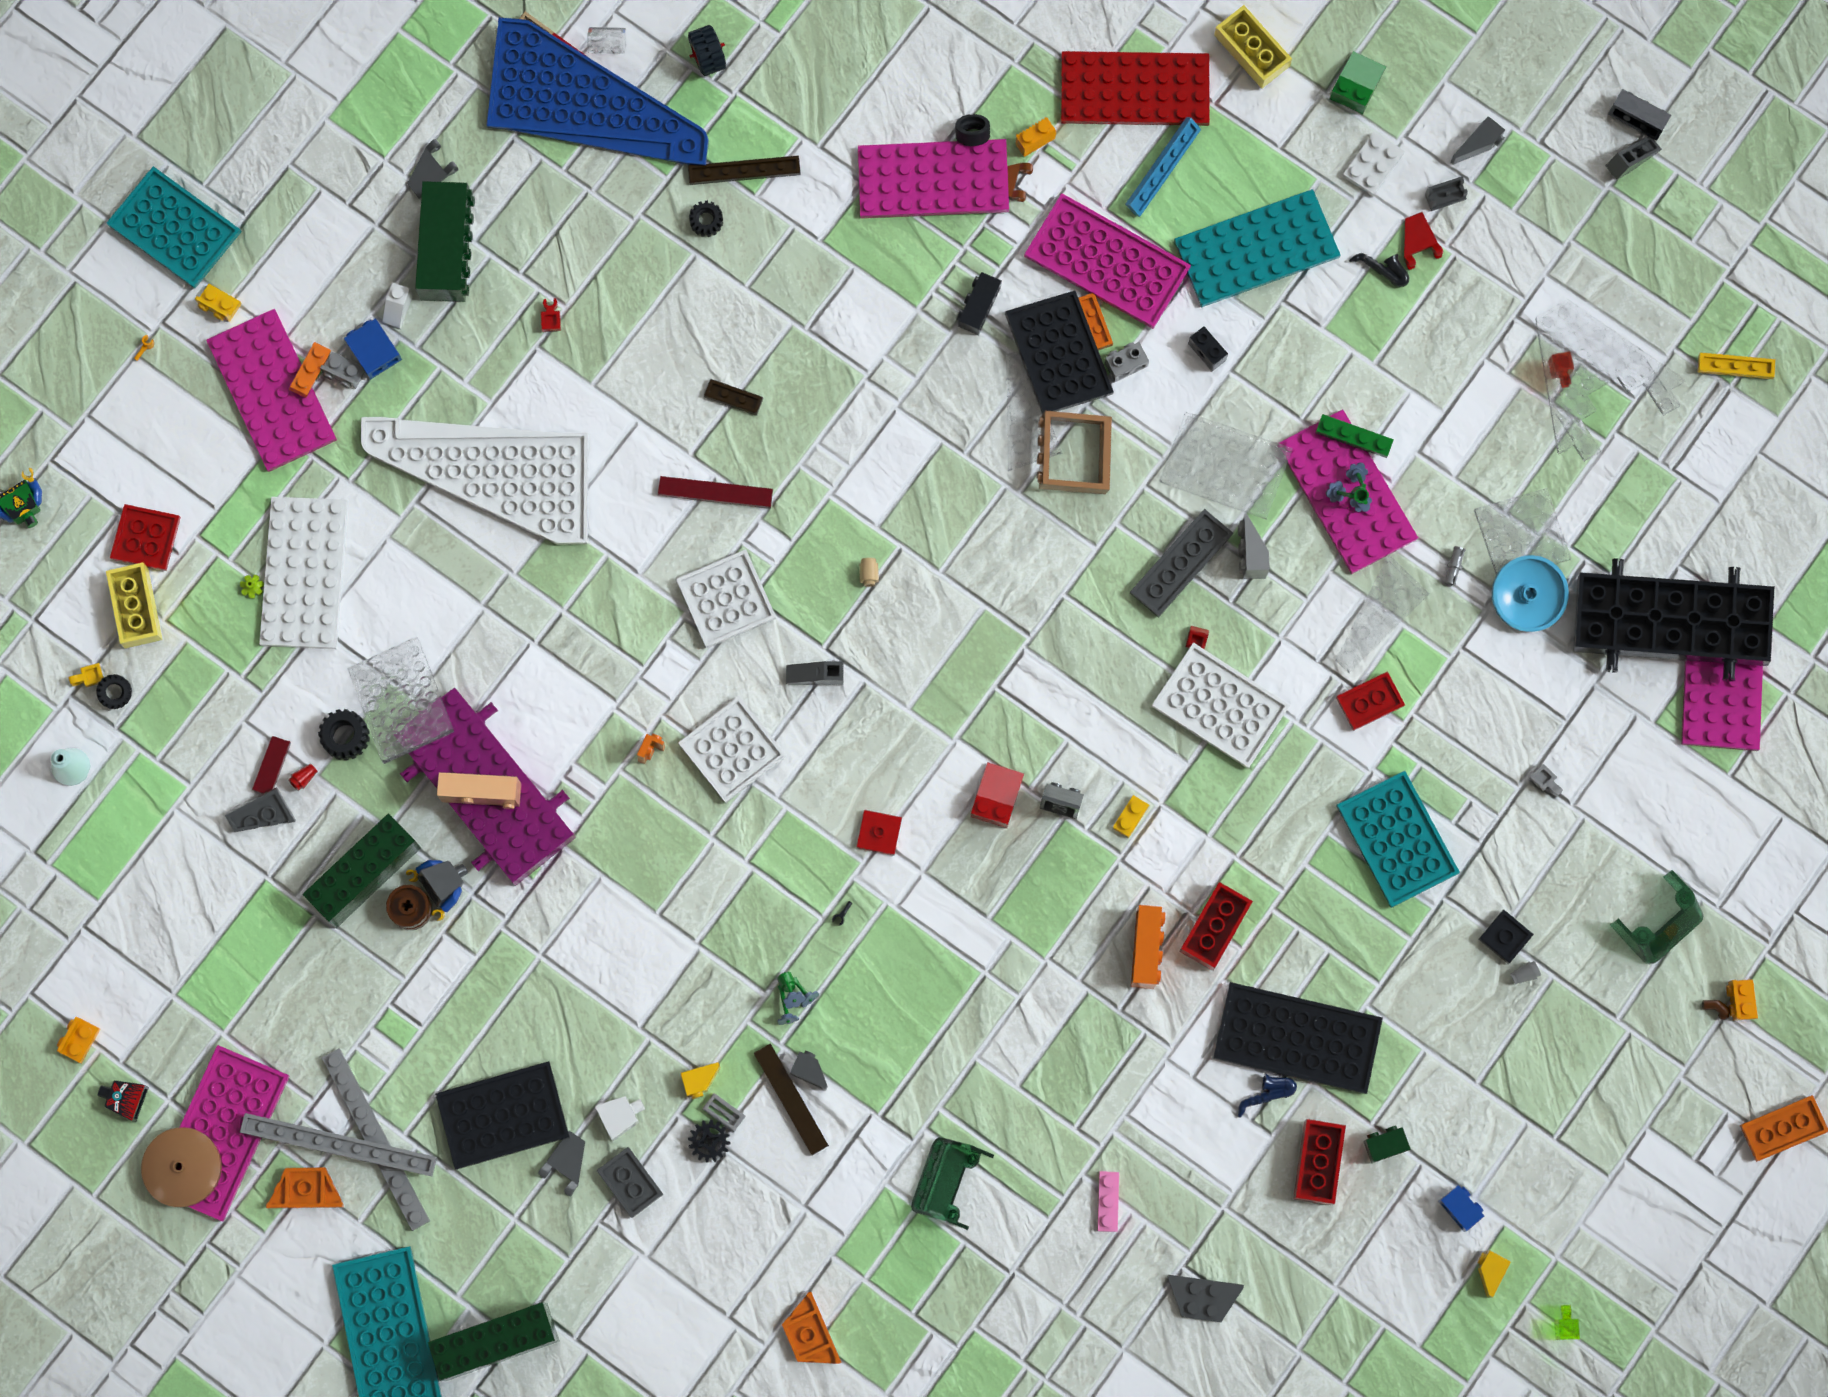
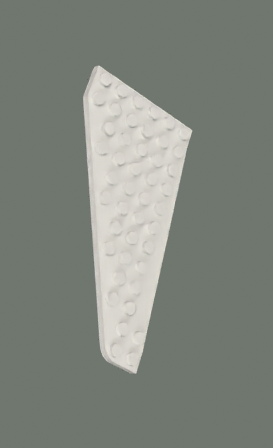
M361 417V444L365 452L371 457L557 545L588 544V432L554 433L400 420L399 418Z

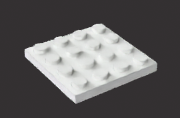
M746 549L676 579L706 649L776 619Z
M739 696L678 742L725 803L786 757L783 750Z

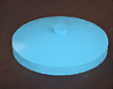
M1528 555L1515 558L1506 563L1494 579L1492 602L1495 611L1503 622L1516 630L1524 632L1544 630L1555 624L1567 607L1569 589L1566 578L1557 565L1544 557Z

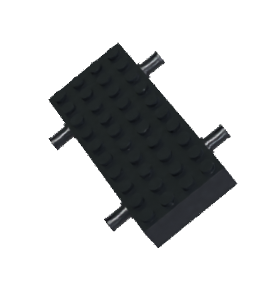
M1618 558L1612 559V575L1579 573L1577 579L1573 652L1607 655L1606 672H1610L1611 669L1612 673L1618 672V656L1623 655L1724 664L1722 680L1727 681L1729 679V681H1735L1736 664L1768 666L1771 662L1775 586L1740 584V567H1736L1735 571L1734 567H1728V583L1624 576V559H1620L1618 562Z

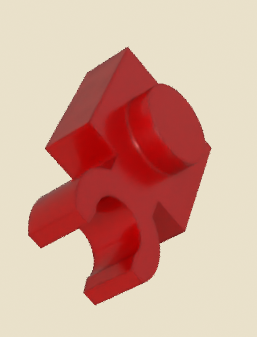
M556 298L553 299L554 303L551 306L547 305L546 299L543 300L546 311L541 312L542 332L561 331L560 311H555L558 307Z

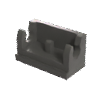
M1463 176L1427 188L1425 197L1431 211L1467 199L1468 191L1464 189Z

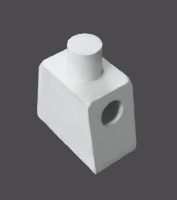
M626 1096L595 1106L612 1141L638 1124L639 1121L635 1114L645 1110L641 1099L630 1104Z

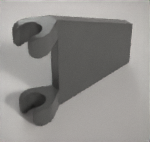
M433 139L426 146L407 183L419 199L422 195V181L442 182L445 178L458 171V167L453 161L442 169L431 155L441 148L436 139Z
M569 1130L570 1138L563 1139L548 1161L540 1169L539 1175L545 1179L551 1169L554 1168L571 1180L564 1192L566 1195L572 1196L579 1184L585 1141Z

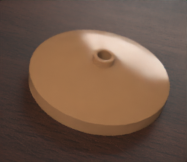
M183 1127L170 1129L158 1135L147 1147L141 1164L142 1179L148 1192L159 1202L180 1208L193 1206L205 1200L216 1188L222 1171L221 1156L215 1143L204 1133ZM179 1163L182 1164L181 1170L176 1169V1167L179 1166Z

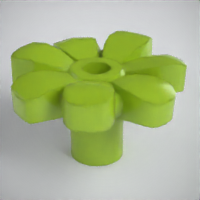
M250 575L244 577L245 582H240V587L243 588L241 590L242 595L246 596L248 594L250 599H255V593L257 595L263 593L260 588L264 587V582L259 581L260 577L258 575H253L252 578Z

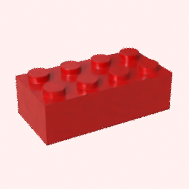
M1219 882L1179 952L1214 971L1253 901Z
M1310 1119L1304 1121L1293 1199L1326 1205L1335 1204L1346 1125Z

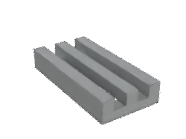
M713 1093L703 1107L704 1111L733 1132L736 1131L737 1127L746 1117L715 1093ZM714 1099L737 1114L739 1119L737 1120L713 1102ZM711 1105L716 1110L725 1115L727 1118L732 1120L735 1123L734 1126H732L723 1118H721L716 1113L711 1111L708 1107Z

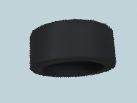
M968 114L960 117L955 123L957 141L966 146H979L986 143L990 138V121L986 117L977 114ZM968 129H980L979 131L975 132L965 131Z

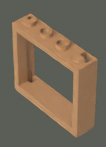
M1045 411L1039 417L1038 427L1041 428V435H1038L1037 441L1038 446H1040V453L1037 455V464H1040V469L1036 476L1039 489L1106 494L1110 490L1112 417ZM1051 420L1100 425L1098 483L1049 479Z

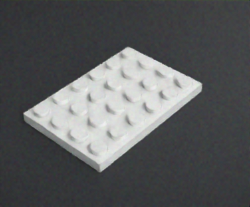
M1193 643L1151 707L1249 769L1290 707V704Z

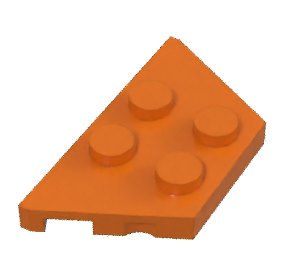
M285 1168L281 1180L277 1183L266 1208H344V1204L327 1168Z
M808 1292L782 1324L797 1362L840 1364L842 1362L813 1294Z

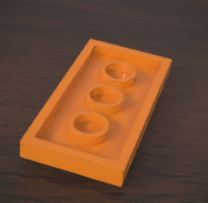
M1813 1095L1740 1125L1756 1162L1828 1132V1127Z

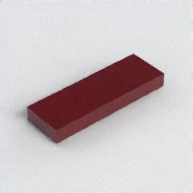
M275 736L271 737L253 785V791L264 794L275 788L291 745L290 741Z

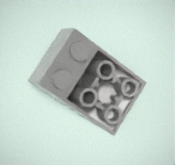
M1244 514L1243 519L1240 520L1238 525V537H1241L1238 552L1239 555H1242L1241 562H1239V573H1243V579H1266L1270 570L1269 550L1249 516Z

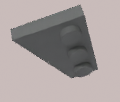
M277 787L225 814L234 832L296 821Z

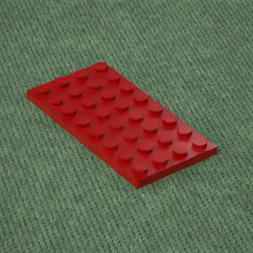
M1062 51L1061 124L1181 125L1186 117H1190L1198 126H1209V53Z

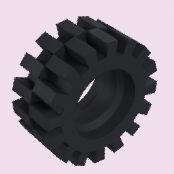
M705 200V203H702V201L698 202L699 205L695 204L693 206L694 209H691L689 214L692 230H695L697 235L701 234V237H705V235L711 237V234L716 235V231H720L721 226H723L721 209H719L718 205L715 206L712 201L711 203H708V200ZM710 213L713 216L712 223L709 225L701 224L699 221L701 214Z
M110 674L103 677L98 683L96 694L103 706L109 709H118L124 707L129 702L132 696V688L123 676ZM112 684L119 685L122 689L121 696L117 699L109 698L106 694L108 686Z

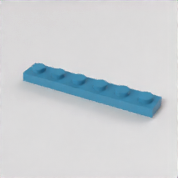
M1185 118L1125 205L1135 216L1140 217L1201 131V128L1192 118Z

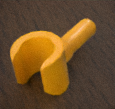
M148 335L142 338L143 345L134 357L137 361L147 349L154 347L153 339L150 343H146L149 338Z

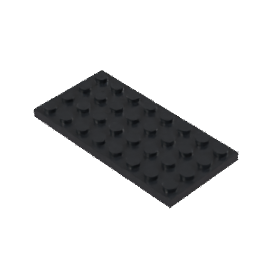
M1230 982L1213 1059L1367 1094L1383 1017Z

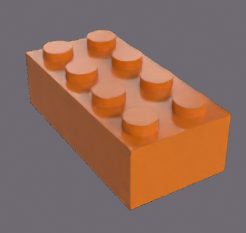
M1139 905L1136 910L1131 987L1154 989L1161 980V970H1158V965L1162 963L1163 951H1159V946H1162L1164 941V932L1161 931V927L1165 924V912H1162V907Z

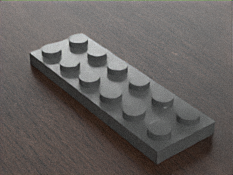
M1204 509L1130 591V594L1159 618L1229 540L1233 532Z

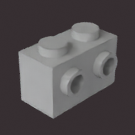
M1132 342L1124 346V349L1117 352L1115 350L1110 352L1105 358V365L1114 382H1117L1148 367L1149 359L1140 342L1135 344Z

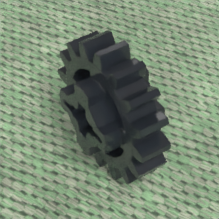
M710 1119L709 1124H706L703 1120L702 1126L695 1124L697 1130L690 1131L693 1137L688 1138V1141L692 1142L688 1147L689 1149H695L692 1153L693 1156L699 1154L698 1160L701 1161L704 1157L706 1163H709L710 1158L717 1162V1156L724 1158L722 1152L729 1151L726 1145H731V1142L726 1141V1138L730 1137V1134H724L727 1128H720L721 1123L719 1121L716 1125H713V1120ZM709 1128L716 1129L720 1134L715 1135L711 1133ZM703 1131L701 1139L696 1141L698 1134ZM708 1136H710L711 1139L715 1138V1141L712 1142V1146L704 1144V1142L707 1141ZM722 1142L721 1148L716 1152L717 1144ZM704 1147L708 1150L709 1154L702 1153L699 1148Z

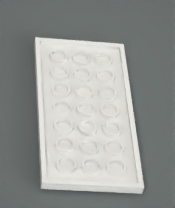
M271 497L260 646L337 649L348 500Z

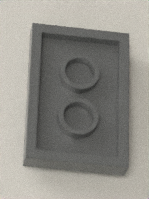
M629 1147L596 1170L631 1218L664 1195Z

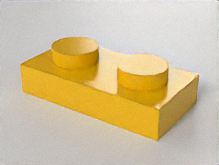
M1133 795L1114 824L1113 829L1129 838L1148 809L1149 804Z

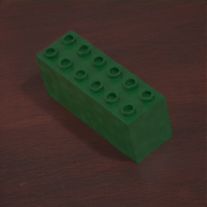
M422 181L415 284L416 292L421 301L465 302L466 296H469L467 278H470V267H468V260H471L472 256L469 242L473 240L470 225L474 223V214L471 213V207L475 206V196H473L472 189L469 188L468 183Z
M388 813L302 895L331 925L338 928L414 856L421 847Z
M541 1302L428 1342L439 1380L448 1381L560 1342L548 1303Z

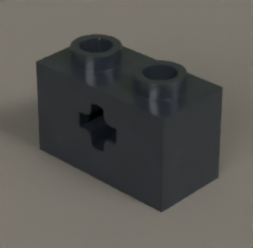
M1205 326L1189 338L1188 345L1212 372L1227 360L1228 353Z

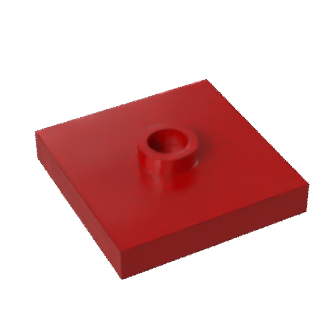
M864 810L857 848L895 856L902 817Z

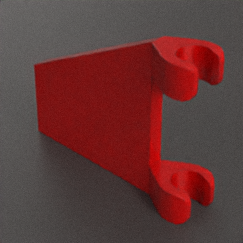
M1423 212L1405 218L1404 260L1408 270L1414 269L1416 265V260L1412 255L1428 248L1432 249L1435 259L1441 258L1443 249L1437 242Z

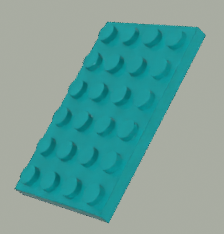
M154 166L107 221L109 227L194 289L242 232L241 229Z
M1406 771L1336 805L1390 908L1460 873Z

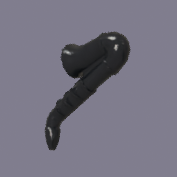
M1364 253L1356 254L1349 259V262L1363 261L1397 287H1405L1409 283L1410 277L1400 264L1398 254L1384 261L1387 264V268Z

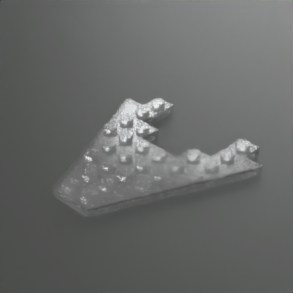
M1566 299L1536 316L1535 322L1558 454L1574 446L1585 462L1601 452L1582 420L1597 411L1587 395L1615 379H1618L1627 394L1643 385L1663 416L1681 405L1671 390L1685 382L1683 377L1570 299Z

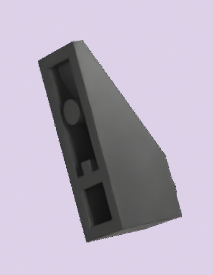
M1488 116L1453 155L1450 163L1454 165L1489 151L1494 145L1499 146L1505 138L1503 137L1505 129Z
M1648 136L1618 152L1605 166L1618 180L1662 149L1654 139Z

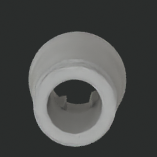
M1529 961L1510 975L1514 983L1518 984L1538 979L1537 977L1541 973L1536 962L1530 963Z

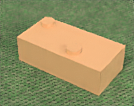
M439 773L437 796L441 802L503 806L504 809H514V806L520 807L521 782L517 777Z

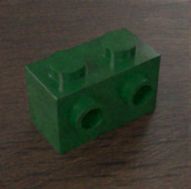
M1395 1125L1385 1129L1386 1133L1379 1135L1378 1132L1367 1135L1368 1139L1363 1142L1371 1164L1411 1150L1403 1127L1397 1128Z

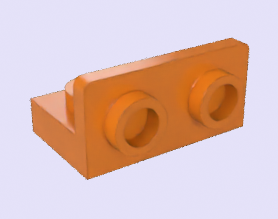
M654 733L651 736L646 734L637 753L639 762L645 764L647 760L650 761L655 751L653 750L654 747L664 751L665 744L662 741V737Z

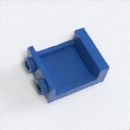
M376 318L366 321L361 328L350 331L344 338L370 380L402 360Z

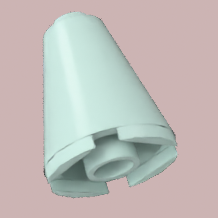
M65 748L53 752L51 755V769L54 778L58 782L74 786L86 780L91 765L88 756L82 750Z

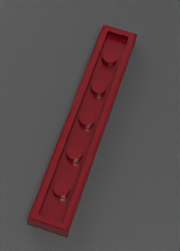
M660 476L658 496L771 509L773 489Z

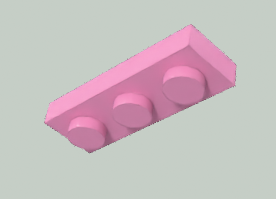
M1099 1171L1097 1231L1118 1232L1119 1172Z

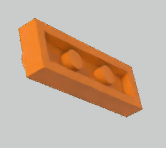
M1091 293L1079 297L1097 349L1101 350L1113 346L1112 338L1095 294Z
M314 342L289 390L307 398L321 372L320 367L327 361L331 350Z

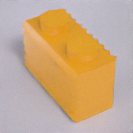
M1045 117L1038 121V123H1035V125H1032V127H1029V129H1026V131L1023 130L1022 133L1017 134L1015 145L1021 154L1026 157L1054 140L1056 130L1049 119Z

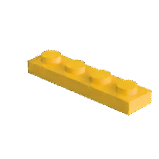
M1700 352L1698 355V373L1774 379L1775 359Z

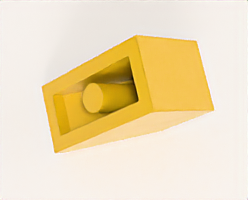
M719 1062L681 1073L688 1097L692 1096V1099H697L704 1096L703 1093L708 1091L721 1068Z
M1489 1250L1486 1253L1482 1252L1477 1263L1480 1264L1478 1272L1486 1296L1491 1298L1496 1293L1511 1262Z

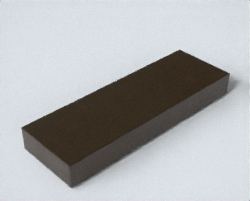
M710 379L704 394V398L756 416L764 399L762 396Z

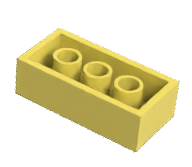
M1245 5L1216 26L1214 36L1261 89L1290 67L1292 61L1290 55Z
M142 562L106 571L120 644L126 649L163 640L148 567Z

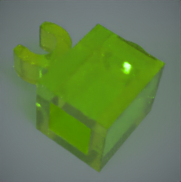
M1561 1305L1562 1319L1554 1320L1555 1340L1580 1339L1579 1319H1571V1305Z

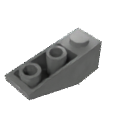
M821 661L786 665V684L843 685L844 663L843 661Z

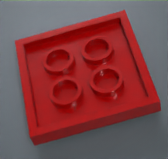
M124 504L110 559L129 564L143 562L148 568L167 571L181 519L180 515Z

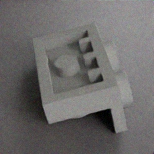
M331 352L326 364L320 367L325 378L332 381L336 379L346 388L351 386L356 389L365 373L360 364L334 352Z

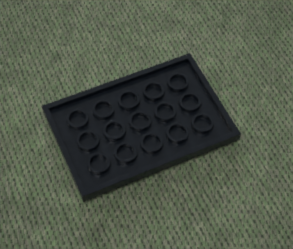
M1076 290L1005 311L1007 322L1042 414L1045 411L1057 412L1113 395V388Z
M550 1061L435 1094L455 1170L570 1138Z

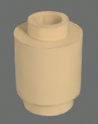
M863 558L859 564L860 583L864 584L865 587L875 586V583L879 582L878 563H876L875 558Z

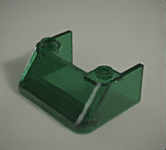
M1673 870L1665 874L1663 878L1677 892L1675 894V902L1681 910L1655 934L1644 926L1638 927L1631 932L1619 918L1610 924L1616 933L1646 964L1658 962L1703 920V912L1693 891Z
M942 1137L935 1139L912 1200V1210L920 1215L968 1230L969 1226L958 1222L960 1210L957 1206L953 1205L965 1168H974L979 1163L980 1156L993 1158L994 1154L962 1142Z

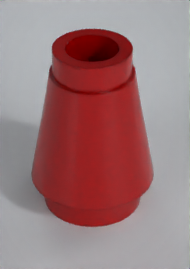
M310 763L291 774V778L288 781L299 791L307 786L318 771Z

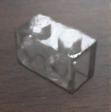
M589 27L587 33L588 53L625 54L626 28Z

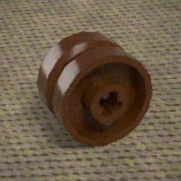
M402 885L390 893L386 902V911L389 918L399 928L417 930L430 920L432 903L419 887ZM409 905H412L413 907H412V908H409L408 911H407V907H408Z

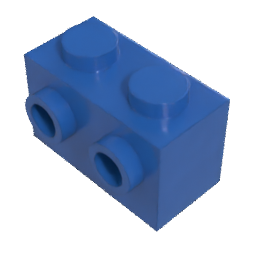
M1458 1185L1438 1202L1462 1231L1466 1232L1484 1217L1482 1213L1484 1210L1477 1202L1474 1203L1469 1198L1471 1194L1464 1186L1460 1187Z

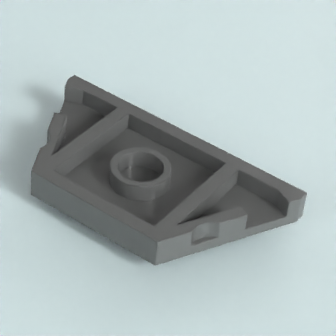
M1168 1275L1167 1277L1180 1315L1184 1318L1222 1322L1244 1288L1242 1284Z

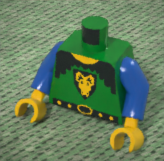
M29 468L30 476H26L22 470L24 480L0 494V519L9 523L15 521L17 524L25 522L28 528H32L38 524L34 515L41 511L39 506L42 503V489L36 478H33V469Z

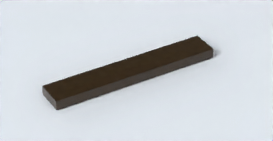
M799 155L709 163L706 166L688 165L690 185L801 175Z
M771 1043L754 1053L755 1057L810 1154L813 1156L828 1147V1143Z

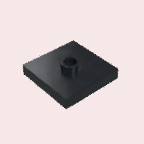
M1503 909L1478 940L1507 964H1510L1534 934Z

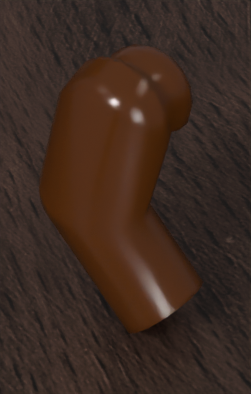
M1720 1000L1702 1001L1703 1010H1716L1719 1013V1018L1722 1020L1729 1018L1730 1009Z

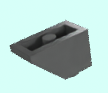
M806 1050L804 1053L799 1052L790 1074L827 1090L828 1086L818 1059L815 1058L816 1055Z

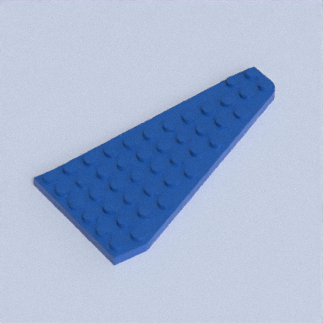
M499 17L487 128L506 129L686 165L706 166L709 140L702 127L529 20Z

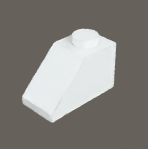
M392 282L385 302L383 324L401 329L413 297L410 288Z

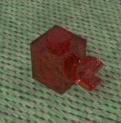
M1571 352L1552 354L1548 360L1552 379L1560 378L1561 388L1570 387V375L1574 371Z

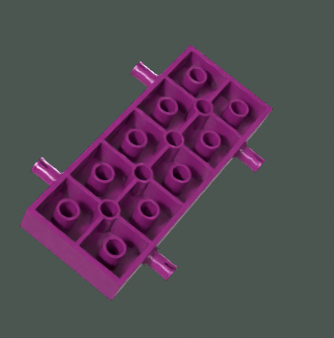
M454 687L394 734L413 759V764L401 772L400 775L408 783L417 774L424 772L437 789L439 773L517 777L521 782L520 807L514 806V809H504L503 806L449 803L485 848V852L471 861L478 872L490 861H495L516 886L576 838L556 813V809L570 798L562 789L553 798L546 800L485 725V721L498 712L494 704L489 702L479 712H475Z

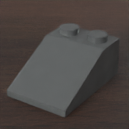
M1051 782V785L1046 784L1040 809L1077 820L1084 794H1081V791L1078 789L1070 788L1067 790L1062 788V785Z

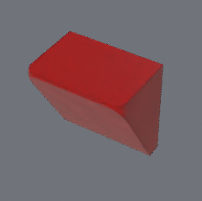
M1191 626L1185 647L1190 648L1195 643L1205 650L1209 630Z

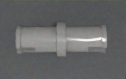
M1454 546L1451 560L1447 564L1449 568L1444 581L1447 585L1456 586L1459 570H1462L1463 567L1461 563L1464 552L1466 551L1462 547Z

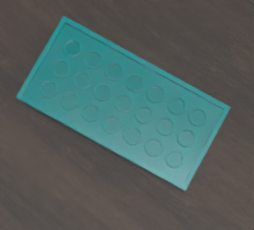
M1313 189L1174 239L1181 259L1191 265L1187 274L1201 308L1338 259L1341 256Z
M411 1246L333 1264L359 1397H442L436 1367L428 1345L430 1336Z

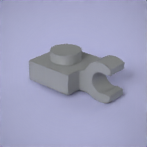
M1544 764L1529 777L1542 791L1548 788L1555 798L1563 791L1554 782L1557 776Z

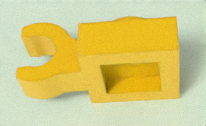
M100 663L80 668L81 674L68 678L72 687L84 683L87 688L97 685L104 676Z

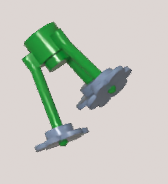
M1364 463L1351 464L1350 469L1346 471V476L1350 478L1351 482L1358 481L1360 486L1353 488L1351 493L1346 492L1341 481L1329 484L1326 496L1330 498L1331 502H1340L1345 496L1353 498L1350 500V505L1355 507V511L1360 512L1362 510L1367 512L1370 509L1369 504H1371L1372 499L1369 497V493L1365 489L1366 484L1363 482L1366 479L1365 475L1368 474Z
M784 972L777 977L779 982L777 987L780 991L784 1015L781 1016L782 1019L777 1020L779 1025L798 1021L799 1017L793 1016V1014L788 1012V1009L799 1007L800 1003L804 1008L819 996L817 991L807 993L797 977H793L791 972ZM795 985H796V986L799 988V990H800V991L797 992V993L792 991V990L795 989ZM784 991H785V992H789V994L787 995V998H785V993H784Z

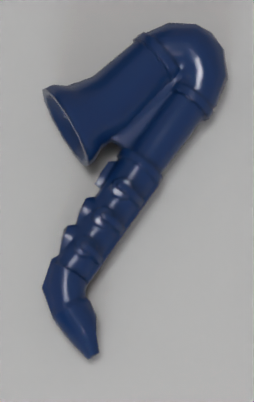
M1265 1073L1262 1090L1269 1089V1092H1263L1261 1095H1255L1254 1097L1250 1096L1248 1099L1241 1101L1238 1107V1117H1242L1246 1107L1294 1095L1297 1090L1296 1082L1287 1077L1274 1078Z

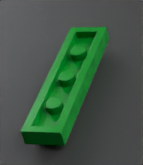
M1322 414L1316 433L1384 458L1388 457L1394 441L1392 438Z

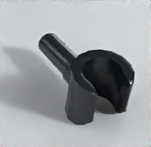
M848 901L840 914L833 916L832 922L839 916L842 919L839 926L843 925L845 922L844 917L853 903Z

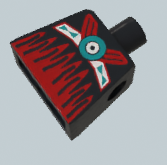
M114 1080L111 1088L101 1085L98 1096L107 1099L104 1107L130 1121L137 1122L149 1087L143 1084Z

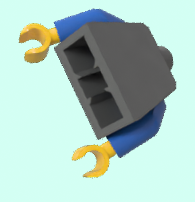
M427 860L416 867L415 871L407 870L406 875L409 876L414 873V877L409 881L416 882L419 879L435 905L441 907L432 912V916L436 912H440L441 917L437 921H441L445 917V912H448L457 903L462 893L461 887L464 883L461 877L468 874L463 864L454 868L450 861Z

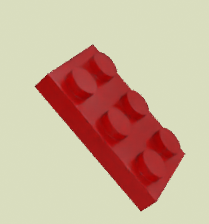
M1388 671L1336 696L1353 731L1405 706Z

